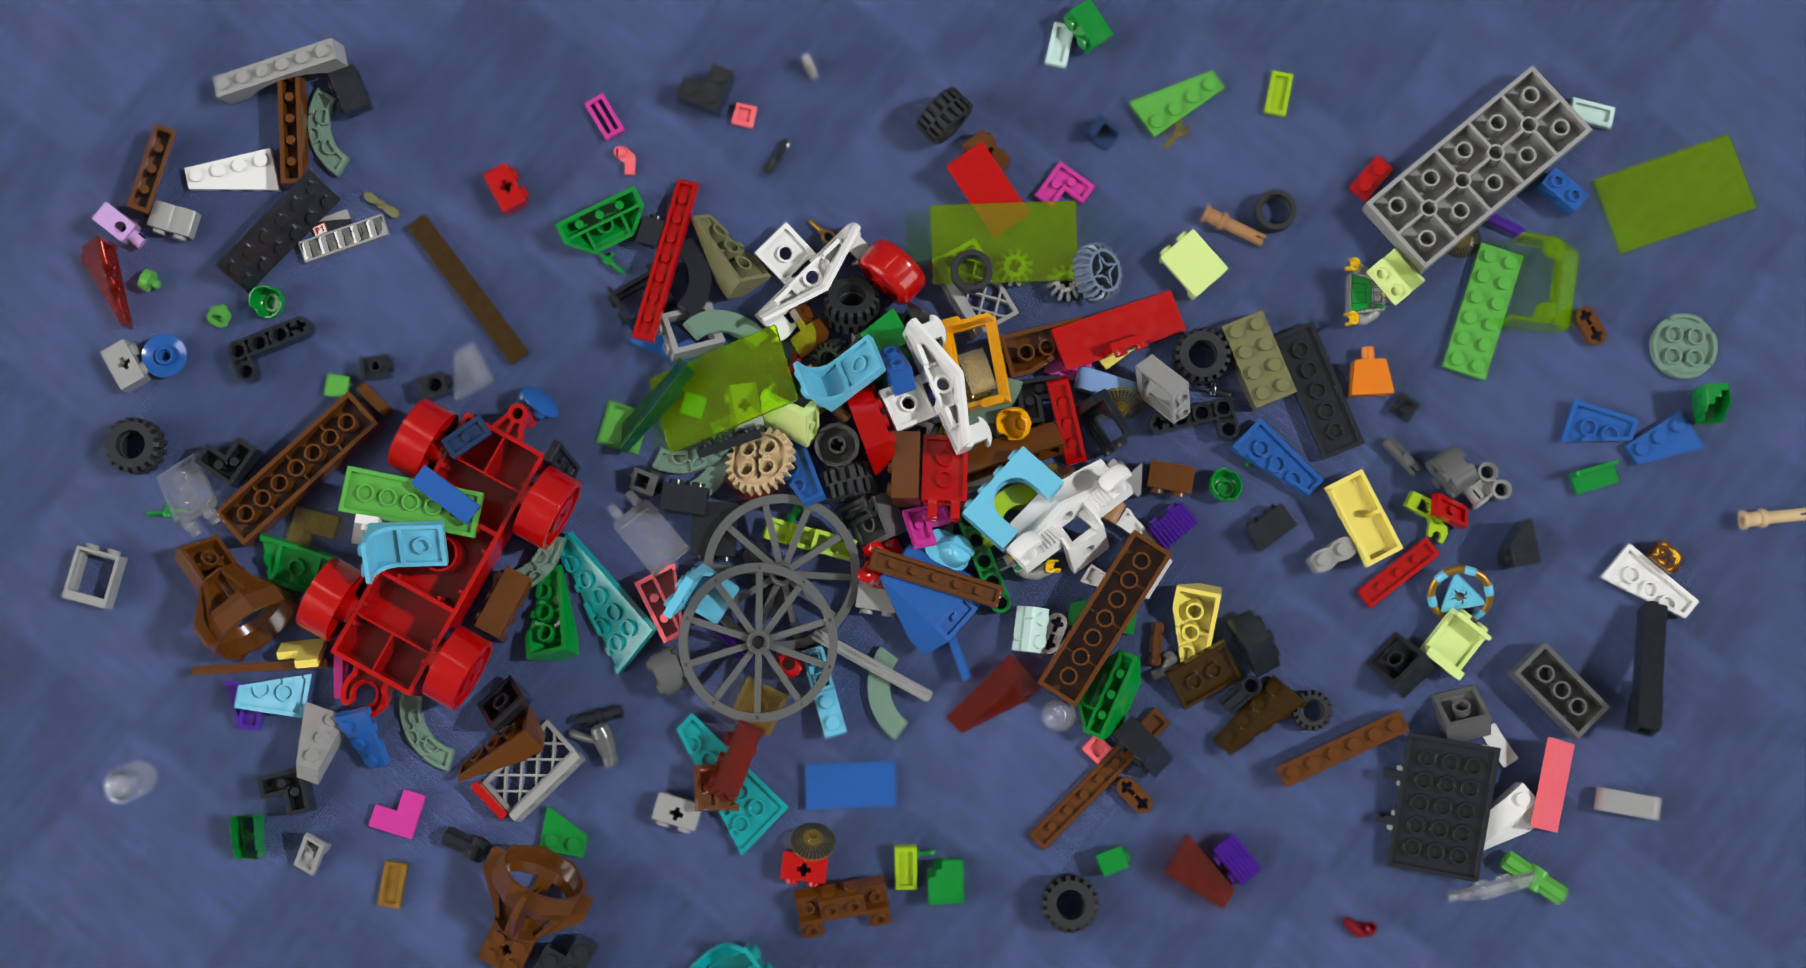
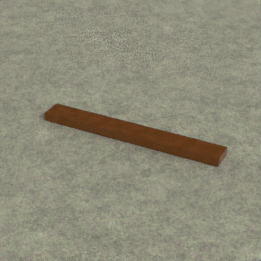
M1156 707L1140 721L1156 738L1171 724ZM1116 745L1028 835L1045 851L1133 762L1131 760L1133 755L1129 751L1124 753Z

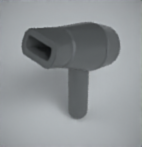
M608 723L594 725L590 729L591 734L577 730L569 731L568 735L570 738L596 746L602 757L604 768L612 767L619 762L613 734Z

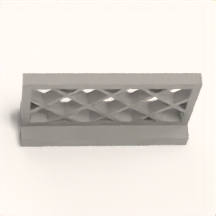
M975 238L930 261L928 265L930 271L956 315L961 320L976 316L974 311L978 312L977 315L988 312L994 317L1000 318L997 320L998 326L1019 314L994 270L989 284L997 287L999 290L998 297L987 295V287L983 290V293L971 294L981 297L979 308L969 304V294L966 293L965 297L963 292L954 286L950 276V268L947 267L944 261L948 258H955L956 254L965 251V249L971 246L975 250L983 252ZM967 259L964 261L974 264L972 274L961 272L960 264L958 275L969 278V284H972L973 280L981 281L983 279L975 276L977 265L983 267L978 260ZM984 298L996 302L994 312L982 309ZM999 303L1008 305L1011 313L1006 316L998 314ZM983 326L967 330L972 341L987 332L986 327Z
M546 720L541 725L543 732L547 728L553 732V742H544V745H552V758H541L540 752L536 755V758L525 760L536 761L535 774H524L525 761L520 762V774H509V766L494 770L482 782L516 822L521 823L586 760L549 720ZM557 745H565L570 752L564 758H556ZM540 761H552L551 771L548 774H540ZM496 777H504L503 790H496L490 783ZM509 777H520L519 790H508ZM524 777H535V786L531 790H523ZM508 793H519L518 803L514 807L507 803Z

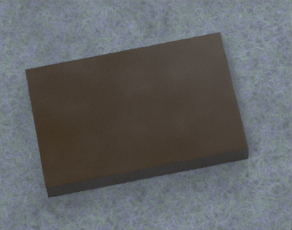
M1223 639L1164 671L1183 710L1192 707L1243 678Z

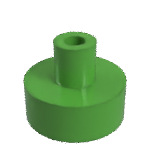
M148 268L145 269L139 277L138 288L146 292H150L153 288L160 289L162 282L157 280V272Z
M224 304L212 306L207 314V320L212 325L220 328L226 327L232 317L228 307Z

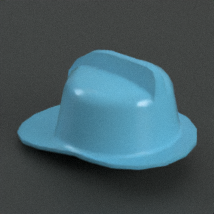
M934 529L936 545L924 548L929 558L955 571H960L967 567L970 557L975 553L972 550L970 541L965 536L955 535L942 529Z

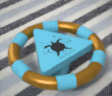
M1456 565L1443 569L1434 576L1427 590L1428 605L1432 612L1441 620L1451 607L1459 610L1461 608L1482 605L1470 614L1472 616L1470 620L1474 622L1487 614L1494 599V589L1490 579L1479 569L1467 565ZM1458 573L1478 578L1484 587L1485 600ZM1453 575L1440 608L1436 599V589L1442 581Z

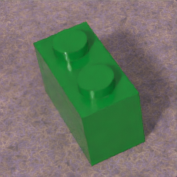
M1092 0L1084 1L1071 9L1063 17L1067 29L1072 31L1079 47L1086 54L1106 43L1114 35Z

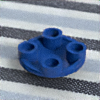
M526 385L522 388L518 396L521 401L533 408L532 412L537 418L544 419L545 416L555 418L559 415L557 405L547 393L534 386Z

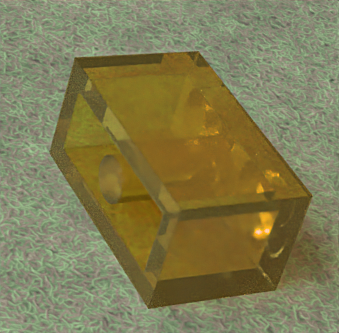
M983 347L958 355L959 366L964 371L966 396H971L972 402L990 396L997 385Z

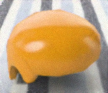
M1021 407L1004 408L997 414L995 420L998 433L1006 435L1008 440L1024 439L1029 434L1032 425L1028 413Z

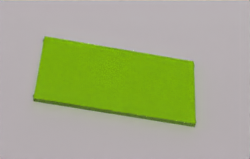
M1729 134L1593 180L1621 254L1757 208Z
M1075 201L930 205L933 285L953 284L950 276L953 259L960 252L971 249L981 251L989 257L993 268L990 283L1075 280V277H1072L1074 270L1071 268L1074 265L1072 259L1076 257L1075 252L1078 251ZM975 259L963 261L958 269L960 279L967 284L980 282L985 274L983 265Z
M775 324L686 362L696 373L682 387L684 392L660 417L669 452L674 453L798 401V394L777 326ZM671 369L649 379L652 390L669 374Z

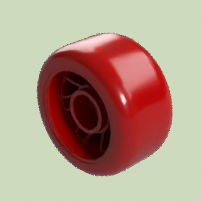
M886 239L876 240L859 259L858 266L867 280H870L872 285H875L877 290L899 305L908 304L925 286L926 277L916 262L901 248Z

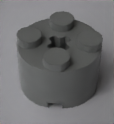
M828 424L821 429L816 437V454L821 463L830 469L854 463L860 453L858 435L851 427L845 424ZM838 441L839 444H844L841 447V451L832 449L834 442Z
M1454 445L1447 447L1425 463L1426 468L1433 475L1431 481L1437 489L1443 488L1451 499H1454L1479 479L1478 472L1473 463L1468 464L1463 459L1466 457L1465 453Z
M673 644L650 655V660L646 662L650 673L655 674L657 679L655 684L660 694L666 693L668 696H671L691 686L684 674L679 653L676 651L679 648L677 644Z

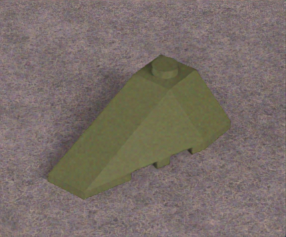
M703 214L691 218L715 281L727 299L743 297L771 278V274L761 260L755 255L751 257L743 249L744 245L740 241L736 243L728 236L729 231L713 216Z

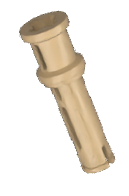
M1806 507L1772 511L1759 508L1757 511L1752 512L1740 510L1737 517L1738 525L1741 530H1747L1749 527L1755 526L1766 528L1769 524L1806 521V515H1801L1806 513Z

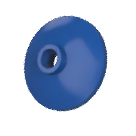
M159 334L147 341L142 350V362H144L148 372L156 377L168 378L178 374L184 368L187 361V349L184 343L171 334ZM165 354H170L168 361L163 359Z

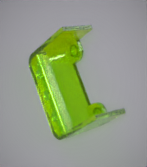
M1522 232L1513 239V244L1542 248L1544 255L1554 260L1549 302L1538 304L1534 309L1533 317L1511 314L1504 319L1503 325L1562 333L1571 324L1579 252L1576 248L1558 237Z

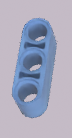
M1081 366L1078 367L1073 389L1090 395H1094L1103 389H1106L1109 393L1110 391L1114 393V390H1117L1118 395V390H1121L1122 398V390L1137 394V382ZM1118 396V402H1117V403L1124 404V405H1128L1127 402H1126V403L1123 402V401L1121 402V399H1120V402H1119V396Z

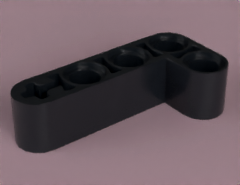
M297 316L232 342L228 346L227 352L237 378L248 384L257 383L262 375L257 359L310 339L316 331L314 323L303 316ZM302 324H305L306 326L303 327L304 331H300ZM282 331H286L285 339L279 341V334ZM265 339V346L262 349H258V342ZM244 347L245 352L243 356L237 357V351ZM252 368L251 376L246 378V369Z
M1219 398L1190 405V413L1184 418L1185 422L1183 425L1173 424L1168 420V424L1162 425L1159 430L1158 427L1153 426L1156 420L1158 423L1167 420L1161 413L1153 415L1147 423L1148 432L1154 436L1213 422L1216 434L1222 441L1234 439L1240 431L1234 405L1228 398ZM1224 404L1228 410L1227 414H1220L1217 410V405ZM1197 409L1205 411V419L1197 418L1195 413ZM1224 425L1232 427L1233 434L1231 436L1224 434Z

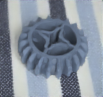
M1099 242L1084 245L1079 251L1075 252L1076 257L1072 259L1074 265L1071 268L1074 270L1072 277H1075L1076 280L1074 285L1079 287L1078 292L1083 293V297L1088 298L1090 302H1104L1115 297L1120 292L1119 287L1123 286L1120 280L1124 278L1121 274L1123 268L1119 265L1121 260L1116 258L1117 252H1112L1111 246L1107 247L1105 243Z

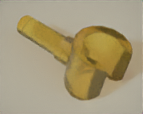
M1183 120L1176 122V131L1164 145L1167 149L1179 136L1183 137L1188 134V125L1183 130L1179 129L1183 125Z

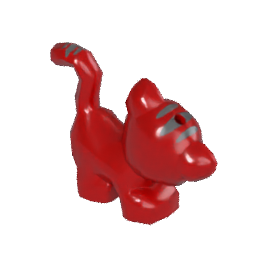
M897 537L888 539L882 544L880 541H875L862 548L863 554L868 558L871 557L874 546L897 554H901L904 551ZM869 560L865 561L863 567L857 572V578L862 582H866L872 588L885 590L879 578L882 573L867 569Z

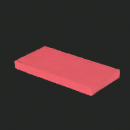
M1548 737L1531 827L1558 833L1575 744Z

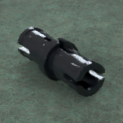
M621 704L603 709L599 707L592 712L577 714V722L580 729L624 718V710Z

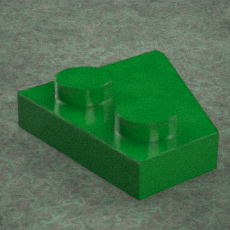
M548 806L546 808L540 846H544L558 854L584 858L588 834L556 812L555 809Z

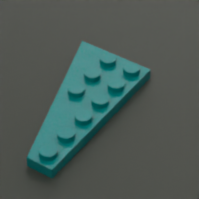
M573 531L565 535V545L560 558L567 572L572 574L576 582L574 587L577 593H581L585 601L583 605L597 634L602 636L607 648H605L608 656L612 657L616 665L614 667L616 674H620L658 628Z
M691 713L676 730L695 765H718L723 780L727 782L731 789L729 792L735 803L738 802L740 810L718 812L742 857L789 806L694 713Z

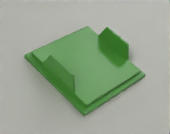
M608 400L596 443L619 449L622 423L636 408ZM644 435L630 449V453L639 454Z

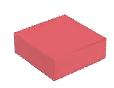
M736 102L731 124L753 130L758 107Z
M1092 736L1081 749L1096 764H1099L1113 748L1105 740L1103 741Z

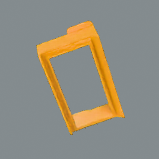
M987 312L962 320L958 316L941 320L947 336L946 343L942 348L958 366L959 361L954 334L986 325L998 395L967 403L968 412L1003 403H1012L996 317Z

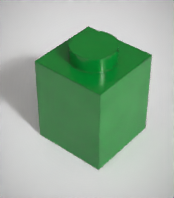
M1120 844L1094 854L1104 877L1129 868L1128 861H1131L1127 848L1122 849Z

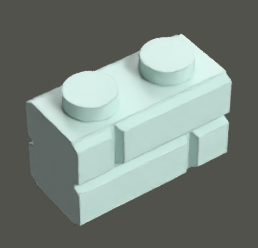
M1017 605L1012 650L1044 654L1049 609Z

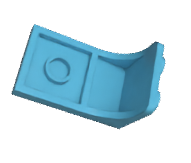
M868 334L835 360L824 366L808 367L798 361L793 363L794 375L800 382L802 395L806 399L816 402L819 407H824L831 412L887 371L873 337Z
M444 521L369 523L366 532H363L362 542L358 543V555L363 560L361 575L365 577L366 584H372L377 574L391 568L448 566L449 558Z
M703 563L697 568L693 567L685 576L682 575L675 585L678 590L673 595L670 594L663 605L666 607L663 615L671 619L679 611L686 609L701 586L717 575L718 572ZM727 579L721 584L732 599H734L739 591V587ZM713 588L701 601L695 613L717 624L729 606L718 590Z

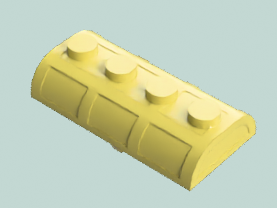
M1362 469L1324 488L1365 568L1403 549Z

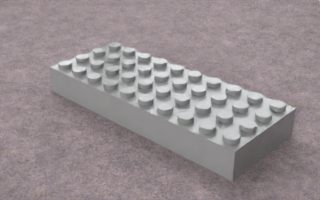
M1532 65L1366 202L1362 211L1393 246L1401 251L1421 275L1582 142L1593 129Z

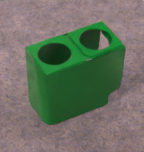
M1728 382L1708 383L1690 391L1695 425L1718 424L1726 420V412L1729 411V404H1732Z
M264 814L232 816L230 818V834L234 859L257 860L265 857ZM249 817H253L254 833L247 831L245 828V822ZM252 839H255L257 855H250L246 851V844Z
M941 858L934 861L933 868H927L929 905L965 903L963 858Z

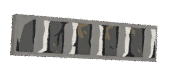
M379 214L298 243L305 263L309 264L391 235L384 215Z

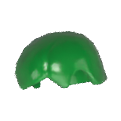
M261 284L254 287L250 292L248 304L256 311L258 316L272 319L279 316L284 310L285 297L277 287Z
M1222 467L1211 476L1209 491L1218 501L1233 502L1240 496L1243 482L1237 472L1228 470L1227 467Z

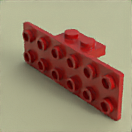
M1168 290L1051 330V334L1066 371L1114 355L1115 358L1124 356L1132 349H1135V351L1142 350L1148 347L1147 344L1182 333L1186 328L1172 291Z

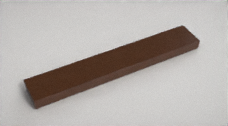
M875 546L873 547L867 569L995 609L998 608L1003 586Z
M321 659L318 667L295 668L294 660L193 666L192 675L333 668V660Z

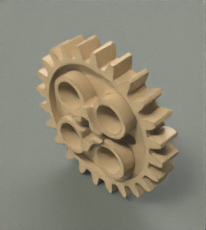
M769 427L767 431L764 430L762 438L732 447L734 452L727 454L730 460L725 462L728 467L725 470L729 475L728 479L737 490L739 489L743 494L748 492L750 496H753L755 492L761 496L763 490L770 494L771 487L778 490L777 484L779 482L785 484L784 476L791 477L788 470L795 469L791 463L796 461L793 455L796 453L792 447L793 443L785 433L782 434L779 429L773 431Z

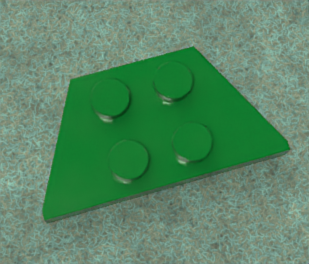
M262 533L259 537L260 542L263 541L265 550L263 556L268 567L269 582L302 593H306L316 575L331 559L338 557L345 561V558L270 534Z

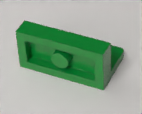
M1619 460L1568 474L1574 494L1578 495L1619 483L1615 465L1620 464Z

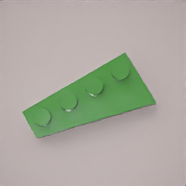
M1211 70L1132 100L1128 104L1154 139L1222 92L1225 86L1214 71Z

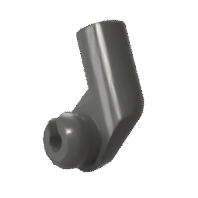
M1165 652L1163 654L1164 662L1162 667L1150 671L1154 681L1166 677L1164 671L1177 665L1178 658L1174 652Z

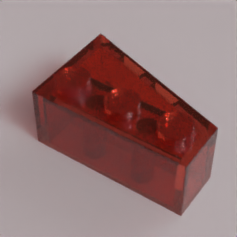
M740 719L731 732L727 731L723 741L726 747L724 752H719L715 764L718 765L716 773L712 771L707 782L710 785L708 793L732 803L738 798L748 774L751 760L757 752V744L764 735L765 729Z
M1184 833L1162 872L1224 910L1235 889L1189 834Z

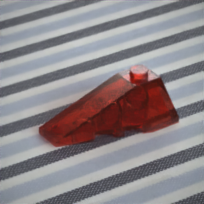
M95 236L81 246L83 251L81 261L121 326L129 330L134 329L116 245L101 236Z
M1009 654L946 718L961 733H964L1026 702L1041 685Z

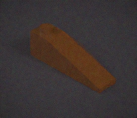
M1083 316L999 336L1008 376L1013 379L1030 375L1059 357L1060 355L1051 330L1081 320Z
M528 706L527 709L520 712L501 734L495 732L485 748L479 747L459 766L457 780L461 782L525 761L533 755H538L544 748L545 734L533 709Z

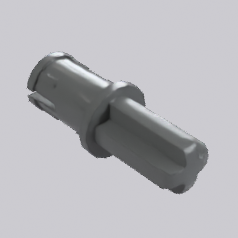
M1392 436L1383 442V447L1396 459L1395 462H1399L1411 476L1422 468L1409 454V450H1405Z

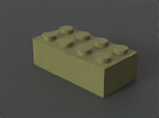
M1263 310L1221 326L1218 332L1223 335V341L1227 340L1229 344L1227 346V349H1230L1231 352L1229 358L1251 411L1292 396L1297 392Z

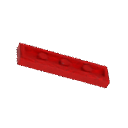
M1068 376L1046 381L1055 423L1064 443L1063 458L1065 465L1087 461Z
M1424 537L1356 590V592L1368 608L1371 609L1438 557L1440 553L1430 540Z

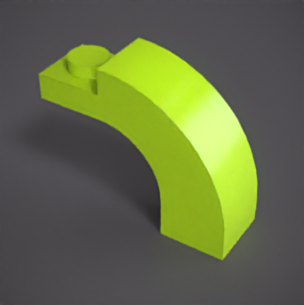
M1026 484L1013 485L996 494L994 506L998 514L1003 518L1008 510L1022 511L1038 493ZM981 534L984 538L983 545L992 547L994 544Z

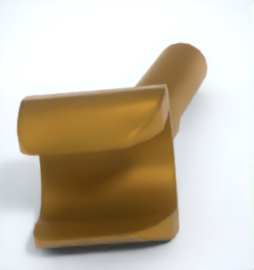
M813 219L808 221L821 235L823 243H829L824 238L825 233H829L833 238L835 237L833 231L824 230Z

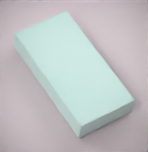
M1054 21L1044 65L1065 70L1074 34L1067 29L1064 23Z
M1575 97L1571 98L1570 106L1589 126L1605 130L1611 129L1615 107Z

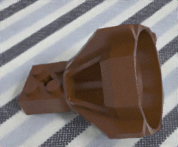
M218 535L178 547L174 559L198 592L192 629L207 649L210 648L213 654L229 661L236 658L238 662L245 660L248 653L261 649L285 630L292 618L296 617L300 603L292 592L247 572L244 567L237 563ZM263 607H266L253 620H251L250 622L246 623L241 627L238 626L237 623H239L245 617Z
M511 844L504 850L494 845L482 870L494 906L495 917L477 958L496 968H525L539 938L582 923L588 914L594 897L585 893L588 884L575 863L544 846ZM509 872H528L538 875L532 889L529 890L516 881ZM551 884L556 885L566 898L547 897L546 894Z

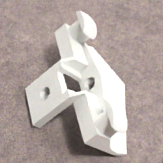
M785 222L754 252L785 285L754 315L765 327L769 326L777 335L773 340L774 343L788 338L797 326L794 320L790 323L784 315L799 304L828 291L848 252L855 257L851 265L858 266L860 257L870 247L860 237L861 233L859 231L861 227L855 222L847 224L816 254L793 228ZM783 247H787L791 251V257L788 260H783L779 255ZM807 260L811 262L796 277H791ZM809 271L816 272L818 276L814 284H810L806 280V275Z
M930 315V322L921 324L917 318L911 319L902 334L920 375L914 377L916 390L896 397L890 387L878 392L894 430L903 431L939 416L956 456L971 450L975 444L984 441L986 447H990L992 433L987 422L982 417L975 416V424L969 426L964 371L942 348L946 343L947 337L942 321L936 315ZM937 381H947L949 388L947 390H940L937 387ZM927 382L936 398L933 407L923 387V384ZM906 398L911 399L914 402V408H904L902 401Z
M1099 459L1061 478L1064 481V485L1049 502L1038 494L1009 523L1018 531V537L1009 545L1006 551L1028 574L1063 547L1069 568L1076 574L1110 548L1104 524L1100 518L1133 494L1132 486L1126 481L1132 476L1130 470L1122 464H1116L1109 468L1102 459ZM1078 516L1090 525L1091 528L1072 542L1062 527Z

